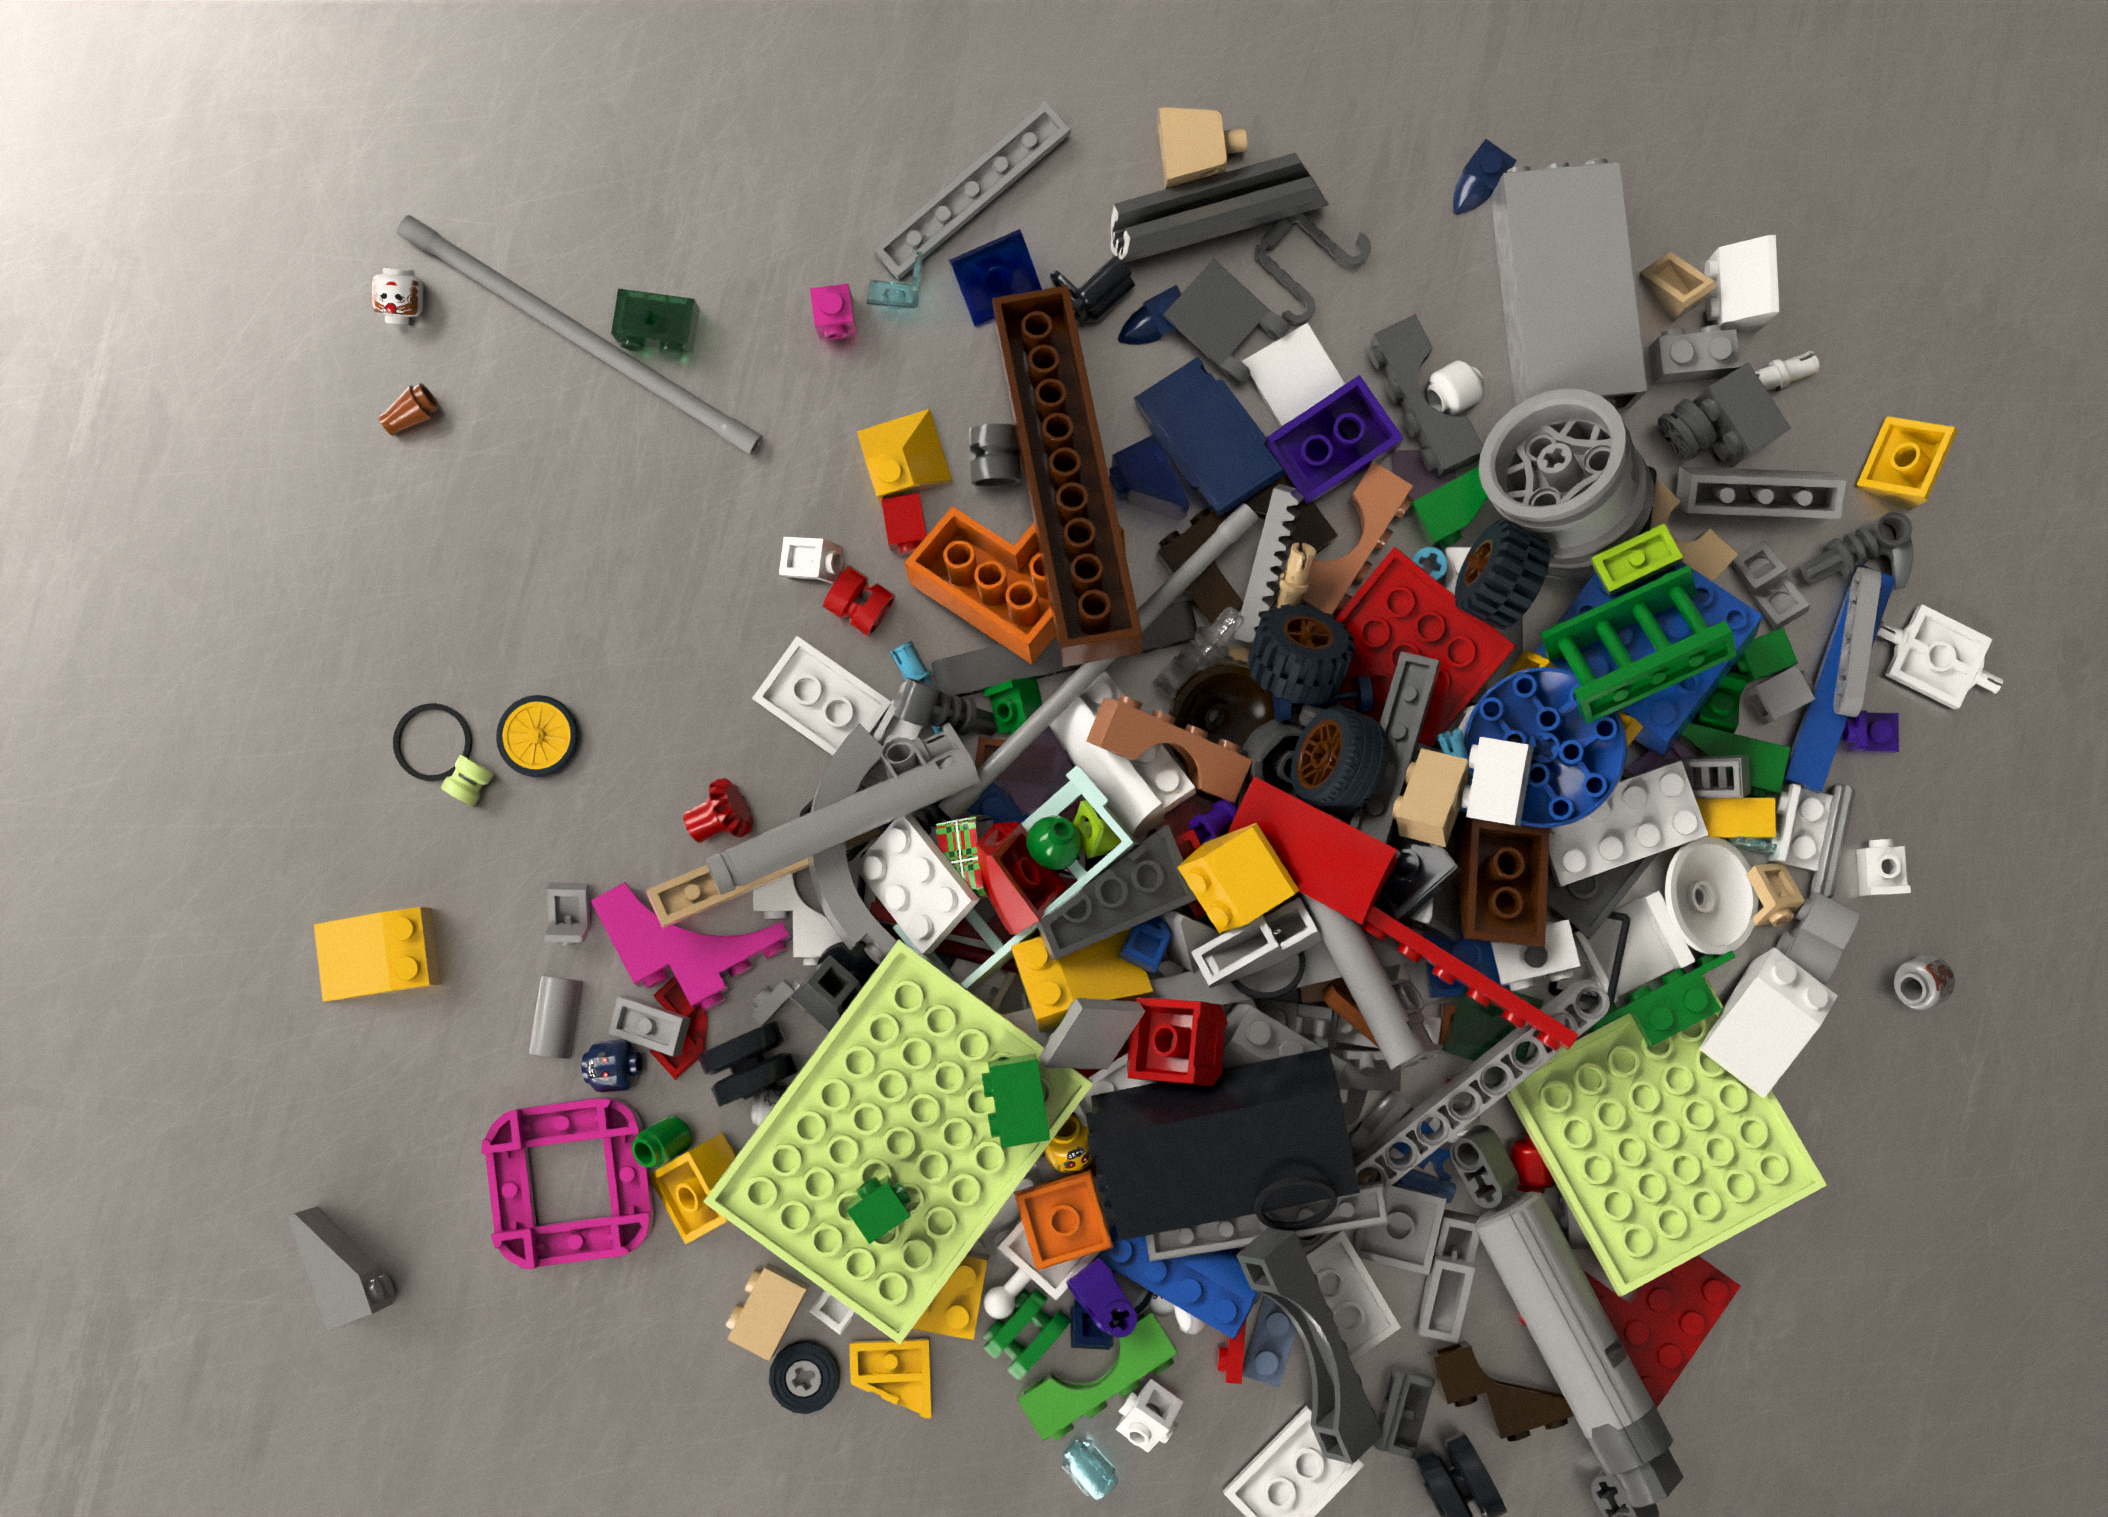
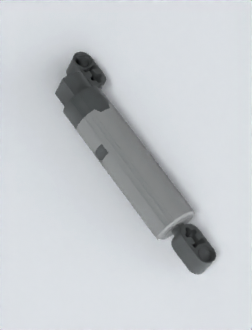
M1476 1125L1453 1142L1450 1148V1156L1475 1203L1487 1209L1493 1208L1479 1217L1474 1227L1603 1468L1591 1483L1592 1496L1603 1517H1659L1656 1502L1668 1497L1684 1478L1668 1449L1673 1442V1438L1542 1193L1530 1191L1514 1197L1513 1192L1519 1185V1176L1511 1159L1493 1129L1485 1125Z

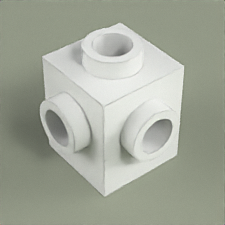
M1150 1379L1137 1395L1131 1392L1124 1399L1118 1410L1123 1416L1115 1430L1127 1437L1134 1445L1149 1452L1159 1441L1165 1444L1172 1436L1178 1425L1174 1420L1183 1401Z

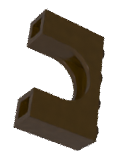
M1284 473L1283 477L1243 503L1247 504L1260 520L1265 521L1273 489L1279 484L1293 488L1294 486ZM1304 501L1294 505L1300 511V515L1295 520L1290 521L1296 526V530L1286 537L1292 541V544L1299 542V552L1301 551L1302 543H1306L1315 548L1317 555L1336 540L1338 534L1313 501L1307 505ZM1237 507L1220 518L1214 511L1211 512L1209 508H1206L1190 520L1192 527L1181 535L1175 530L1158 543L1161 549L1157 551L1156 558L1170 577L1217 531L1218 526ZM1215 560L1182 592L1185 598L1191 601L1192 607L1210 631L1241 610L1243 601L1221 573Z

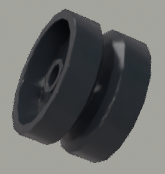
M778 1021L740 1035L697 1056L706 1075H715L730 1068L732 1075L717 1081L711 1088L719 1107L742 1097L744 1100L778 1086V1081L799 1072L792 1053L783 1052L769 1059L765 1056L766 1052L782 1045L785 1040Z
M1463 1431L1445 1440V1451L1452 1464V1467L1449 1469L1440 1454L1433 1449H1429L1414 1457V1461L1425 1481L1423 1485L1440 1517H1474L1468 1506L1470 1502H1473L1481 1517H1500L1507 1513L1504 1502L1488 1471Z

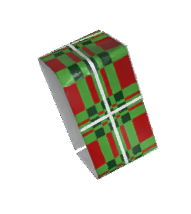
M975 815L936 824L938 848L979 899L989 898L982 880L976 843L991 828L993 820L976 821L992 817Z

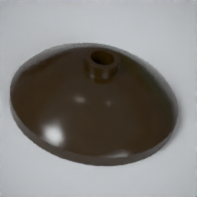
M1237 664L1213 665L1191 676L1178 690L1168 714L1176 718L1174 725L1185 730L1187 724L1195 726L1209 733L1207 740L1218 744L1219 739H1224L1242 747L1241 750L1255 729L1275 719L1272 692L1264 690L1260 686L1261 682L1253 679L1251 670ZM1218 710L1217 718L1210 721L1209 716L1211 712ZM1171 745L1176 757L1184 765L1182 757L1180 756L1178 751Z

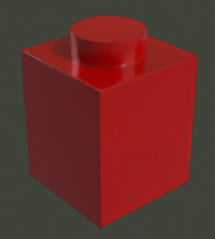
M920 493L881 499L890 550H898L899 555L912 554L927 536Z

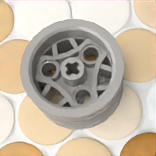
M1565 388L1546 391L1526 399L1512 408L1496 423L1486 438L1480 454L1479 476L1482 488L1499 515L1505 520L1548 541L1551 550L1549 567L1572 569L1592 565V557L1638 536L1647 522L1654 504L1655 486L1651 472L1644 458L1633 444L1630 432L1625 426L1622 417L1613 404L1602 396L1586 390Z

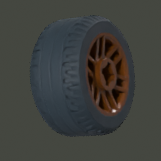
M1339 706L1330 707L1316 715L1300 735L1292 757L1291 780L1298 799L1325 813L1341 817L1352 815L1366 806L1378 791L1388 764V742L1381 724L1372 717Z

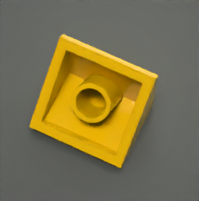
M1886 416L1856 485L1860 489L1910 511L1928 501L1958 430L1951 426Z

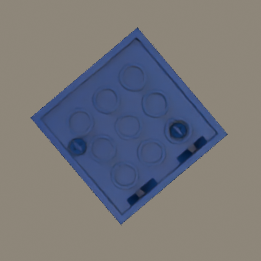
M1681 562L1611 596H1608L1595 572L1556 624L1568 621L1687 565ZM1692 569L1697 595L1692 597L1691 600L1709 627L1724 620L1733 632L1737 656L1618 710L1635 718L1643 726L1634 739L1662 759H1664L1687 726L1692 722L1756 637L1763 618L1762 614L1694 569ZM1675 605L1653 615L1671 644L1694 635ZM1638 622L1616 632L1633 661L1656 652ZM1601 639L1579 649L1596 678L1619 669ZM1542 642L1535 650V654L1548 659ZM1564 656L1552 661L1557 668L1572 671Z

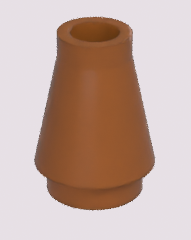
M421 383L415 387L410 385L389 409L379 416V421L383 428L393 436L401 430L433 418V412L439 409V405L426 386Z

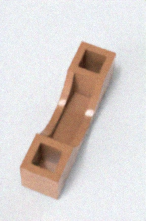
M1373 461L1349 499L1360 518L1361 533L1358 544L1353 551L1340 559L1332 561L1313 560L1308 575L1310 586L1308 591L1302 596L1301 605L1320 609L1321 612L1332 615L1335 613L1339 615L1352 598V596L1346 593L1352 582L1355 580L1361 584L1373 565L1367 561L1372 550L1376 548L1381 551L1392 535L1393 531L1387 527L1394 515L1401 519L1412 503L1413 498L1408 496L1413 487L1412 484Z
M1120 695L1118 701L1103 698L1086 742L1131 760H1136L1145 750L1154 745L1169 743L1182 757L1186 776L1197 790L1235 804L1252 759L1239 754L1242 747L1224 739H1219L1218 744L1207 740L1209 734L1207 731L1189 724L1186 725L1185 730L1174 725L1175 717L1154 709L1152 715L1140 710L1143 703L1130 697Z

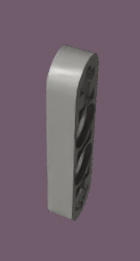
M1858 567L1852 578L1833 709L1835 714L1857 717L1863 705L1881 587L1880 570Z

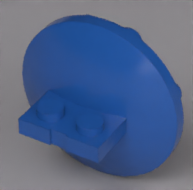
M1536 667L1518 671L1505 677L1493 685L1481 697L1467 723L1464 743L1468 757H1470L1473 744H1479L1480 737L1534 746L1521 819L1522 825L1553 828L1569 825L1584 819L1599 809L1609 799L1624 771L1627 757V738L1619 711L1617 710L1586 725L1579 712L1573 690L1580 687L1581 684L1574 672L1554 667Z

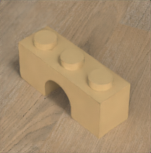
M1656 478L1651 529L1665 523L1683 556L1682 562L1713 582L1738 554L1711 528L1703 532L1693 542H1683L1675 538L1669 529L1668 520L1671 512L1681 500Z

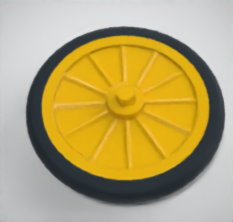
M544 695L527 696L510 705L501 716L496 732L497 747L503 760L516 772L531 777L547 776L562 769L573 757L578 744L577 723L571 711L560 701Z

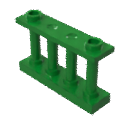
M1689 565L1677 571L1669 572L1653 582L1568 621L1555 624L1550 629L1540 633L1549 662L1564 656L1580 682L1581 686L1573 690L1579 712L1586 725L1737 656L1733 632L1724 620L1709 627L1691 600L1692 597L1697 595L1693 572ZM1675 605L1694 635L1671 644L1653 615ZM1638 622L1656 652L1633 661L1616 632ZM1601 639L1619 669L1596 678L1579 649Z

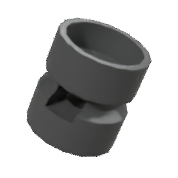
M997 423L970 428V452L976 455V458L970 462L972 485L1002 487L1020 483V459L1014 456V453L1019 450L1015 425Z

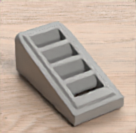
M1748 755L1663 759V766L1682 760L1695 798H1743L1751 792ZM1695 767H1701L1702 788H1696ZM1712 767H1718L1719 787H1713ZM1729 767H1733L1734 786H1730Z

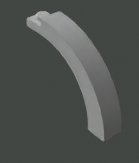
M861 724L846 737L833 755L820 780L810 812L855 794L866 776L882 761V746ZM845 842L808 857L811 880L817 899L831 926L850 950L863 940L867 944L864 948L866 953L879 965L897 941L881 926L861 900L849 871Z

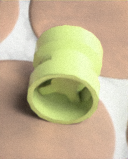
M460 754L454 764L456 770L452 776L445 778L440 788L458 800L475 807L480 798V789L483 785L489 784L494 773ZM460 773L477 782V784L475 785L467 779L461 777Z

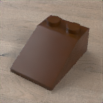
M1475 819L1458 828L1457 863L1463 871L1457 875L1465 940L1545 947L1550 828L1526 825L1517 826Z

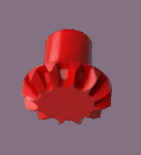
M726 778L711 782L707 800L683 814L684 824L688 833L698 843H703L721 832L727 831L735 837L741 838L751 832L753 817L749 813L750 807L745 802V796L740 794L738 786L732 784Z

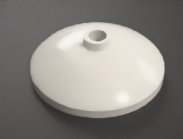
M1707 836L1687 842L1681 846L1670 862L1665 882L1666 906L1675 929L1692 948L1710 955L1725 954L1739 948L1750 936L1755 925L1752 918L1758 913V896L1746 875L1751 870V867L1744 855L1733 844L1721 838Z

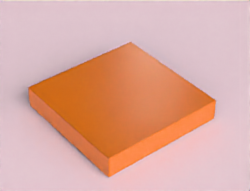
M1090 1169L1014 1191L1036 1271L1113 1248Z

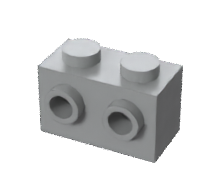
M1722 325L1706 326L1699 329V333L1685 334L1684 329L1666 330L1648 347L1653 385L1721 379L1741 367L1736 329L1723 330Z

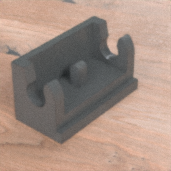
M1392 1365L1377 1421L1383 1434L1373 1444L1377 1450L1414 1459L1430 1395L1435 1384V1377Z

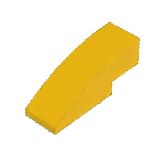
M1695 798L1708 832L1707 836L1721 839H1769L1776 837L1775 798Z

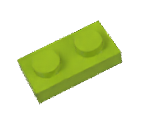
M1664 523L1592 557L1591 563L1608 596H1611L1681 563L1683 556Z

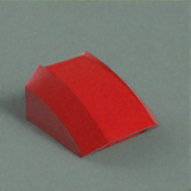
M996 823L976 843L978 863L988 897L999 919L1009 934L1016 935L1038 922L1044 916L1046 908L1067 886L1055 869L1045 868L1031 857L1026 845L1028 832L1021 823Z
M1136 997L1135 1002L1141 1004L1145 1013L1129 1036L1127 1078L1213 1087L1224 1072L1222 1069L1225 1027L1228 1021L1221 1005L1203 1001Z

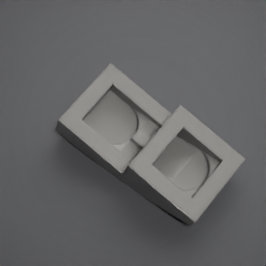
M1765 540L1732 561V565L1743 585L1775 630L1782 628L1809 611L1810 604L1787 577V567Z

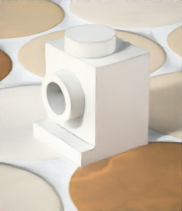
M1893 839L1869 840V848L1856 850L1859 896L1911 893L1910 885L1907 883L1905 846L1894 847ZM1885 859L1888 860L1889 874L1884 873L1881 868V864Z

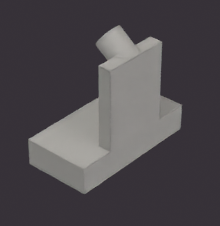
M1329 1049L1331 1054L1347 1063L1338 1080L1339 1089L1401 1091V1069L1391 1071L1381 1051Z

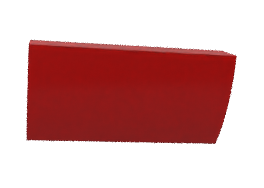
M1255 776L1243 797L1228 833L1257 823L1295 882L1299 892L1362 925L1366 921L1401 855L1397 849Z

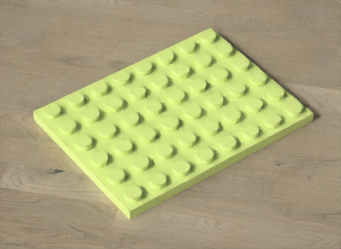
M898 939L706 1196L704 1203L898 1344H901L1093 1086V1082L1074 1068L1044 1067L1039 1056L1045 1046ZM1036 1054L1050 1140L1002 1148L999 1137L991 1138L988 1114L995 1113L993 1097L985 1098L981 1074L989 1072L987 1061ZM888 1175L893 1184L900 1181L911 1196L913 1202L908 1204L911 1217L869 1244L846 1211L847 1202L858 1195L856 1189L867 1180L876 1176L880 1181Z

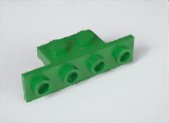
M1731 950L1722 956L1719 954H1706L1695 960L1699 966L1695 970L1686 974L1683 968L1677 969L1661 978L1665 984L1664 986L1652 991L1649 985L1631 993L1628 995L1631 1003L1619 1009L1615 1003H1612L1605 1016L1588 1029L1589 1032L1592 1033L1630 1013L1650 1048L1721 1011L1702 975L1735 958L1733 951Z

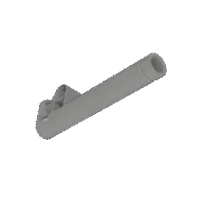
M944 724L942 732L924 740H921L919 737L914 740L898 737L886 742L881 749V756L888 777L887 780L729 847L723 853L718 852L706 857L705 861L720 895L734 890L736 886H744L979 784V776L974 762L951 724Z
M1298 891L1391 1071L1414 1066L1442 1051L1441 1044H1434L1423 1025L1425 1018L1421 1011L1424 1009V1004L1419 991L1407 979L1389 980L1360 923Z

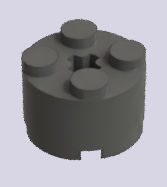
M1273 719L1255 729L1239 753L1252 759L1245 777L1246 782L1250 785L1255 776L1298 798L1292 785L1291 763L1296 744L1304 728L1289 721L1277 722L1276 719Z

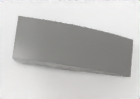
M1299 897L1266 917L1261 915L1244 926L1227 931L1191 953L1208 986L1212 988L1275 965L1323 941L1306 906Z
M1444 1209L1430 1273L1426 1276L1418 1334L1421 1336L1458 1344L1475 1272L1474 1259L1480 1237L1474 1226L1479 1216Z

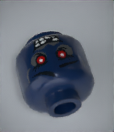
M627 1040L595 1042L582 1057V1076L584 1081L590 1084L597 1092L627 1091L635 1085L637 1076L643 1073V1058L640 1052H635L633 1045Z

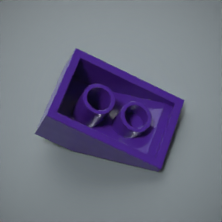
M1358 375L1266 437L1267 444L1265 446L1282 467L1283 472L1294 488H1297L1296 491L1304 496L1303 501L1307 505L1368 469L1373 461L1378 462L1399 448L1404 438L1362 377Z

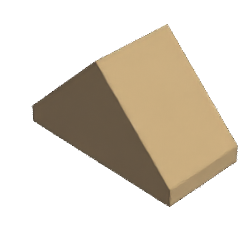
M1672 252L1639 272L1641 279L1671 322L1702 303L1717 288L1714 280Z

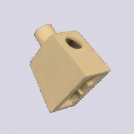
M1159 108L1158 128L1166 189L1225 173L1227 154L1247 152L1245 128L1224 131L1220 111Z

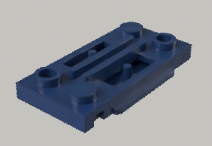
M1196 357L1134 397L1136 406L1150 423V432L1193 489L1200 491L1219 518L1284 476L1282 467L1265 446L1267 444L1266 436L1223 380H1215L1212 374L1206 371L1199 357Z

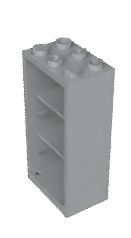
M1605 158L1588 160L1584 165L1569 167L1567 162H1557L1547 165L1545 169L1530 170L1529 166H1517L1508 169L1507 173H1503L1491 195V205L1515 406L1528 398L1546 391L1567 388L1581 389L1598 394L1613 404L1616 410L1631 408L1647 392L1620 162L1608 163Z

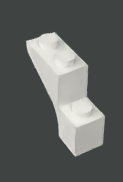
M796 872L753 890V911L764 912V919H787V912L793 911V957L803 958V965H817L820 955L827 948L836 943L843 942L826 916L812 909L806 903L798 887Z

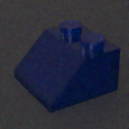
M1155 434L1112 455L1109 480L1117 497L1124 495L1127 503L1179 521L1187 517L1190 502Z

